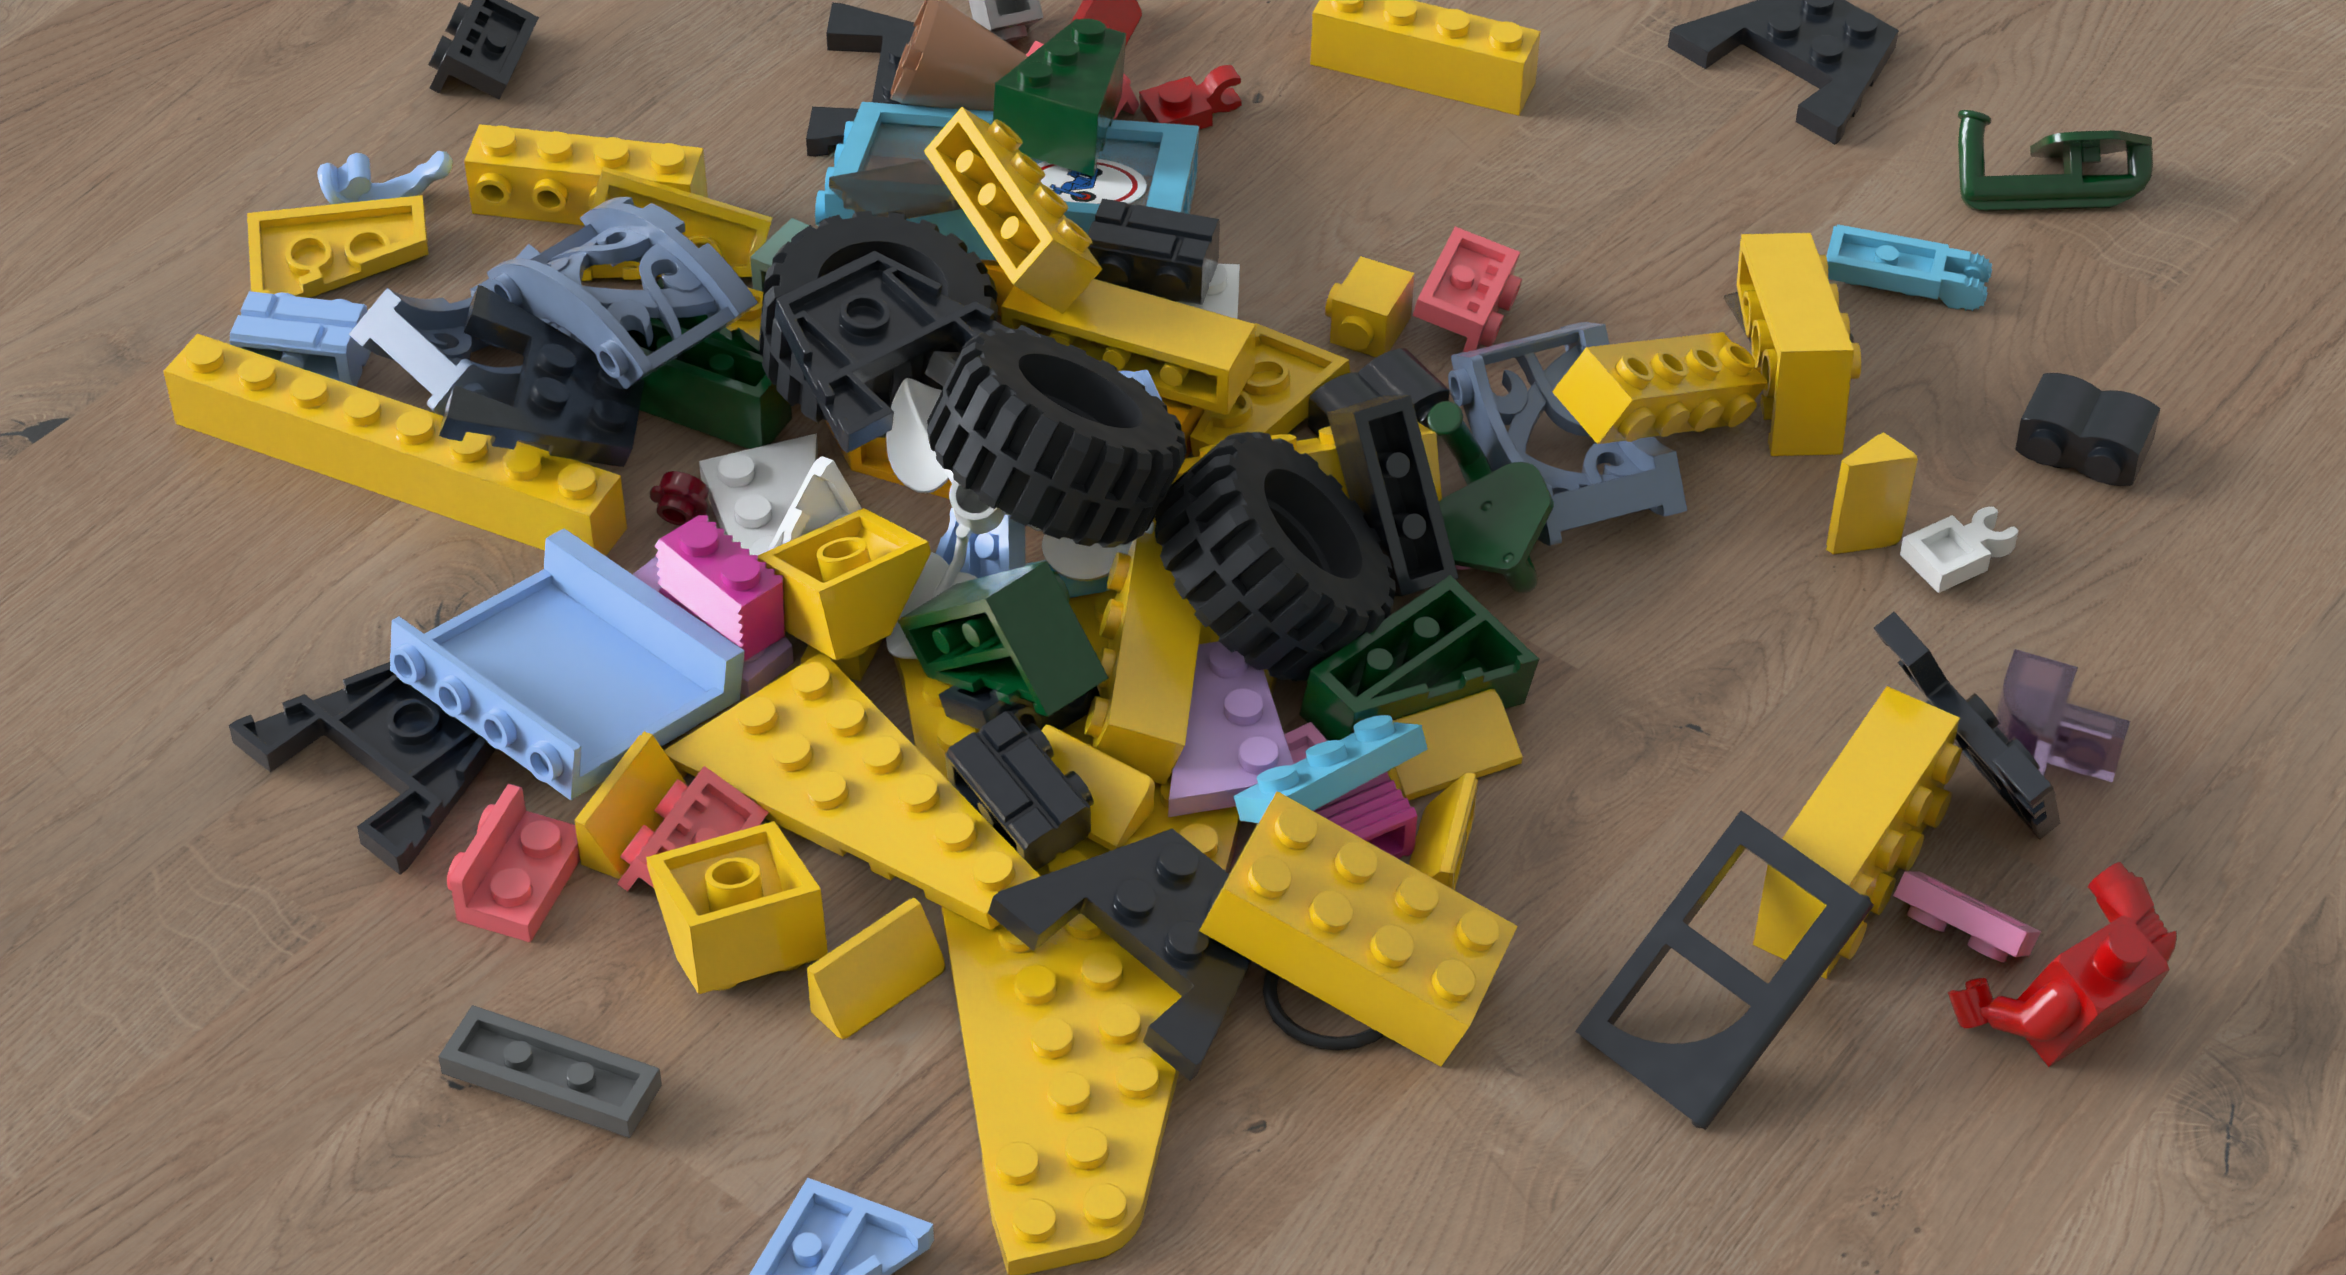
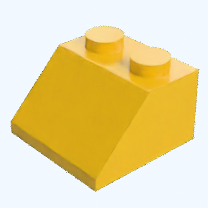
M862 508L758 555V562H766L767 569H774L775 575H783L785 631L837 661L839 659H850L860 656L868 650L869 645L892 634L897 620L926 565L931 550L929 541Z
M775 821L646 857L648 871L676 958L698 994L713 990L730 989L740 982L777 971L794 970L804 963L821 959L828 954L821 888Z

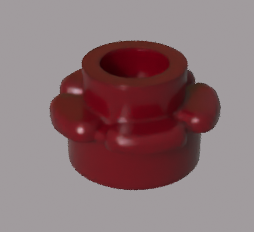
M679 471L666 472L663 474L659 486H653L650 490V499L657 503V514L671 524L682 526L698 515L707 514L706 511L709 505L706 500L709 495V488L695 476Z

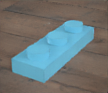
M1388 715L1366 718L1354 725V733L1341 740L1318 743L1306 750L1307 758L1291 766L1274 767L1260 773L1257 776V784L1234 795L1240 821L1259 823L1277 791L1312 811L1320 808L1428 750L1422 725L1393 722L1392 717Z

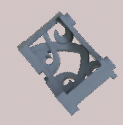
M615 197L586 212L580 217L585 225L584 228L532 259H510L487 272L491 280L490 286L493 292L537 318L547 319L570 331L596 354L604 371L612 378H617L625 389L636 384L708 337L736 322L758 303L732 267L709 243L698 248L682 234L685 232V222L653 203L644 208L636 207L632 197ZM624 261L640 262L639 272L643 290L609 289L582 285L584 270L593 265L611 264L614 267ZM662 274L664 289H660L655 281V278ZM705 314L709 317L686 333L681 334L677 318ZM650 317L660 318L673 341L646 356L627 331L636 330L644 334L649 347L653 341Z
M528 244L515 259L524 258L530 260L541 252ZM490 279L479 284L491 290ZM478 285L470 289V298L454 303H449L443 297L434 299L407 297L387 288L349 333L354 340L367 350L398 362L433 394L427 401V406L438 415L444 416L446 404L454 385L514 406L522 365L490 367L470 360L472 352L489 345L500 347L463 333L470 303ZM539 318L547 324L563 332L564 334L580 342L581 344L587 346L578 337H576L574 334H572L564 327L547 319Z
M1580 322L1563 326L1558 330L1451 355L1453 370L1448 375L1451 396L1455 404L1458 406L1463 405L1471 432L1485 453L1492 471L1510 463L1527 462L1534 465L1543 476L1553 498L1554 507L1537 540L1548 546L1562 543L1560 531L1649 509L1656 514L1666 517L1687 511L1676 450L1669 449L1655 437L1640 438L1632 442L1595 443L1585 455L1582 473L1549 466L1525 453L1532 430L1544 411L1561 429L1575 435L1591 437L1552 391L1586 347L1610 344L1605 324ZM1565 345L1566 352L1543 371L1534 353ZM1515 358L1524 371L1531 387L1527 391L1525 383L1516 373L1504 370L1502 385L1509 394L1498 396L1491 390L1485 365ZM1505 425H1510L1508 432L1505 428ZM1610 463L1611 466L1604 465L1603 474L1599 475L1597 465Z

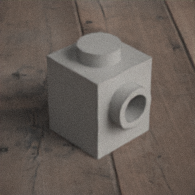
M969 0L973 20L1006 42L1027 37L1026 28L1043 19L1039 0Z

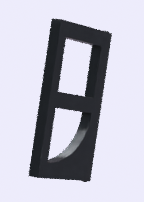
M1741 810L1575 1032L1690 1118L1696 1128L1706 1130L1873 908L1874 904L1867 895L1856 892ZM1745 849L1826 905L1825 909L1769 983H1766L1688 926ZM1671 948L1751 1006L1738 1021L1724 1031L1709 1038L1688 1043L1670 1044L1644 1040L1614 1026L1615 1022Z

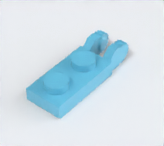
M1839 224L1833 227L1826 256L1828 261V279L1895 291L1910 296H1922L1932 299H1938L1939 297L1948 308H1964L1965 311L1967 309L1973 311V309H1979L1980 306H1984L1988 293L1984 283H1988L1992 273V263H1989V259H1986L1985 255L1981 256L1978 253L1972 254L1970 251L1949 248L1948 244Z

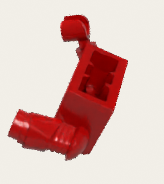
M2121 862L2114 863L2096 876L2088 885L2089 890L2097 898L2096 901L2110 924L2052 960L2018 999L1999 996L1994 999L1986 978H1976L1965 983V990L1949 991L1948 995L1956 1019L1963 1028H1973L1989 1023L1993 1029L2025 1037L2046 1065L2050 1067L2147 1004L2170 970L2167 963L2176 947L2177 931L2168 932L2167 928L2164 927L2163 921L2159 919L2160 916L2155 912L2154 903L2143 877H2136L2133 872H2128Z

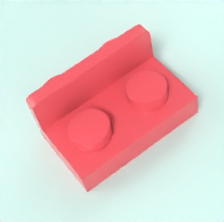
M1455 226L1417 299L1412 316L1467 337L1463 352L1480 349L1481 345L1486 347L1493 346L1504 319V315L1498 313L1500 308L1507 311L1511 310L1522 283V278L1513 275L1520 252Z
M703 766L689 786L679 779L676 780L654 810L664 818L658 829L654 832L646 825H643L620 857L629 863L630 867L617 884L628 892L639 877L654 888L648 871L646 857L758 826L769 812L706 766Z
M508 784L496 804H489L483 811L478 824L477 834L466 852H459L450 865L447 875V888L452 891L457 921L531 943L581 860L575 825L526 811L522 787Z

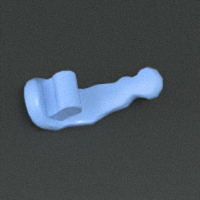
M437 151L427 163L418 165L408 174L384 183H372L369 158L365 154L355 153L350 155L347 163L339 168L331 163L320 165L318 168V179L321 190L330 204L418 196L431 183L448 176L452 169L453 161L447 152Z

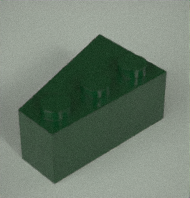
M1075 19L995 83L993 121L995 119L1002 121L1021 138L1023 143L1018 149L1028 157L1094 177L1099 152L1104 149L1108 126L1111 127L1122 95L1126 33L1106 28L1104 23L1095 19Z
M661 277L657 281V284L660 287V289H664V284ZM705 314L677 318L681 334L686 333L709 317ZM650 317L653 341L649 347L644 334L636 330L627 331L646 356L673 341L660 318ZM739 327L733 331L727 328L720 332L718 331L643 378L644 386L640 411L748 449L771 444L792 419V406L776 390L777 385H774L768 379L762 366L763 357L759 353V341Z
M1047 561L957 583L897 620L927 677L974 693L986 686L997 690L996 694L999 701L1013 704L1022 698L1034 702L1035 712L1047 717L1109 678L1069 604L1070 595L1067 586L1061 577L1051 570Z
M1450 575L1383 620L1377 630L1370 634L1365 632L1312 668L1299 715L1307 723L1311 722L1327 741L1341 740L1354 733V725L1366 718L1388 715L1392 717V720H1396L1489 689H1495L1502 700L1504 708L1507 709L1525 703L1539 658Z

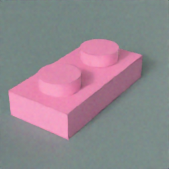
M1905 871L1893 895L1911 905L1907 915L1912 919L1941 932H1944L1947 924H1950L1971 935L1967 944L1969 947L2000 962H2005L2008 954L2014 957L2030 956L2041 931L1920 871Z

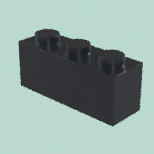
M1383 395L1327 412L1349 499L1356 501L1365 513L1363 518L1370 528L1376 530L1382 541L1380 548L1382 553L1389 557L1393 569L1390 578L1395 581V596H1404L1433 587L1450 575L1454 579H1458L1411 395Z

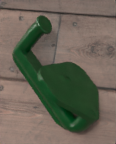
M1960 110L1958 112V118L1961 119L1958 136L1960 194L1965 205L1972 210L2110 208L2136 196L2145 189L2151 179L2153 170L2152 137L2115 130L2057 133L2048 135L2030 146V155L2032 157H2064V174L1985 176L1984 133L1985 127L1991 124V118L1986 114L1973 110ZM2127 151V174L2082 175V163H2100L2102 154Z
M1451 401L1437 403L1428 413V426L1432 431L1436 432V435L1442 437L1455 457L1467 486L1439 501L1455 565L1501 573L1513 590L1519 593L1531 592L1537 585L1538 577L1529 554L1554 507V501L1539 470L1527 462L1510 463L1492 471L1485 453L1463 421L1461 408Z

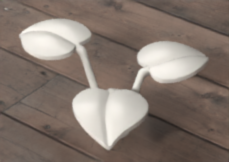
M910 378L903 380L892 402L891 409L894 411L892 430L886 433L888 458L897 478L905 486L918 493L934 492L949 479L952 483L949 499L959 526L956 529L957 539L951 564L948 565L941 556L931 552L899 619L953 585L977 579L976 576L960 572L965 563L969 537L972 533L985 534L993 531L1001 524L1004 516L1009 515L999 508L993 509L980 501L979 495L971 489H964L953 479L952 471L943 469L936 460V453L931 450L928 440L927 420L942 390L929 387ZM1153 521L1149 529L1145 531L1146 533L1152 534L1154 529ZM1029 524L1027 525V526H1029L1030 528H1032V529H1034V530L1043 531V530H1041V529H1039V528H1036V527H1034V526H1032V525H1029ZM1044 535L1042 551L1048 564L1062 576L1077 581H1092L1108 576L1116 553L1127 554L1132 542L1126 545L1120 544L1115 548H1103L1098 543L1089 547L1075 544L1069 538L1062 537L1057 539ZM897 621L892 634L886 637L889 653L897 658L917 659Z

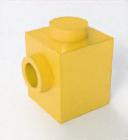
M1360 256L1342 284L1335 283L1329 292L1325 306V315L1331 318L1330 343L1373 357H1378L1390 351L1412 316L1415 273Z

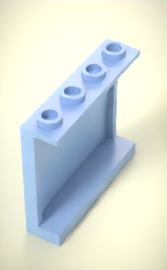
M564 528L546 538L543 570L425 634L400 616L393 619L391 625L390 671L396 674L402 682L411 685L439 705L448 715L457 718L485 738L491 746L500 749L524 766L538 780L549 784L569 800H573L605 781L637 737L644 731L653 734L662 747L739 701L745 651Z

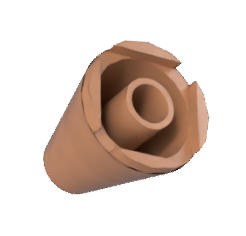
M924 0L913 25L915 27L909 44L906 43L890 92V99L900 102V104L949 109H960L963 107L967 110L994 111L995 83L1028 56L947 1Z

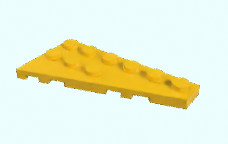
M822 652L664 750L683 778L688 773L696 777L703 766H706L769 812L765 819L775 821L776 824L842 857L848 852L868 862L872 872L890 881L896 876L924 890L926 899L989 930L1000 925L997 920L988 914L993 896L999 891L1040 877L1027 861L841 669Z

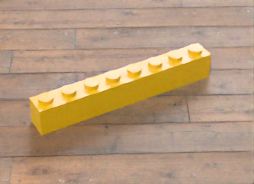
M198 333L163 371L177 425L545 551L546 538L565 528L601 554L607 556L627 530L621 475L573 459L550 456L549 451L517 441L513 450L494 447L490 442L492 436L466 432L462 441L446 439L439 436L443 420L442 415Z

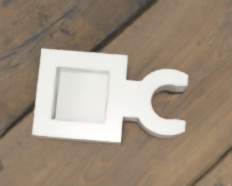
M1985 507L1978 510L1973 515L1972 522L1965 526L1951 515L1903 537L1900 555L1940 593L1988 571L1991 557H2003L2010 554L2015 548L2019 530L2013 526L2001 532L1992 531L1995 528L1998 510L1995 507Z

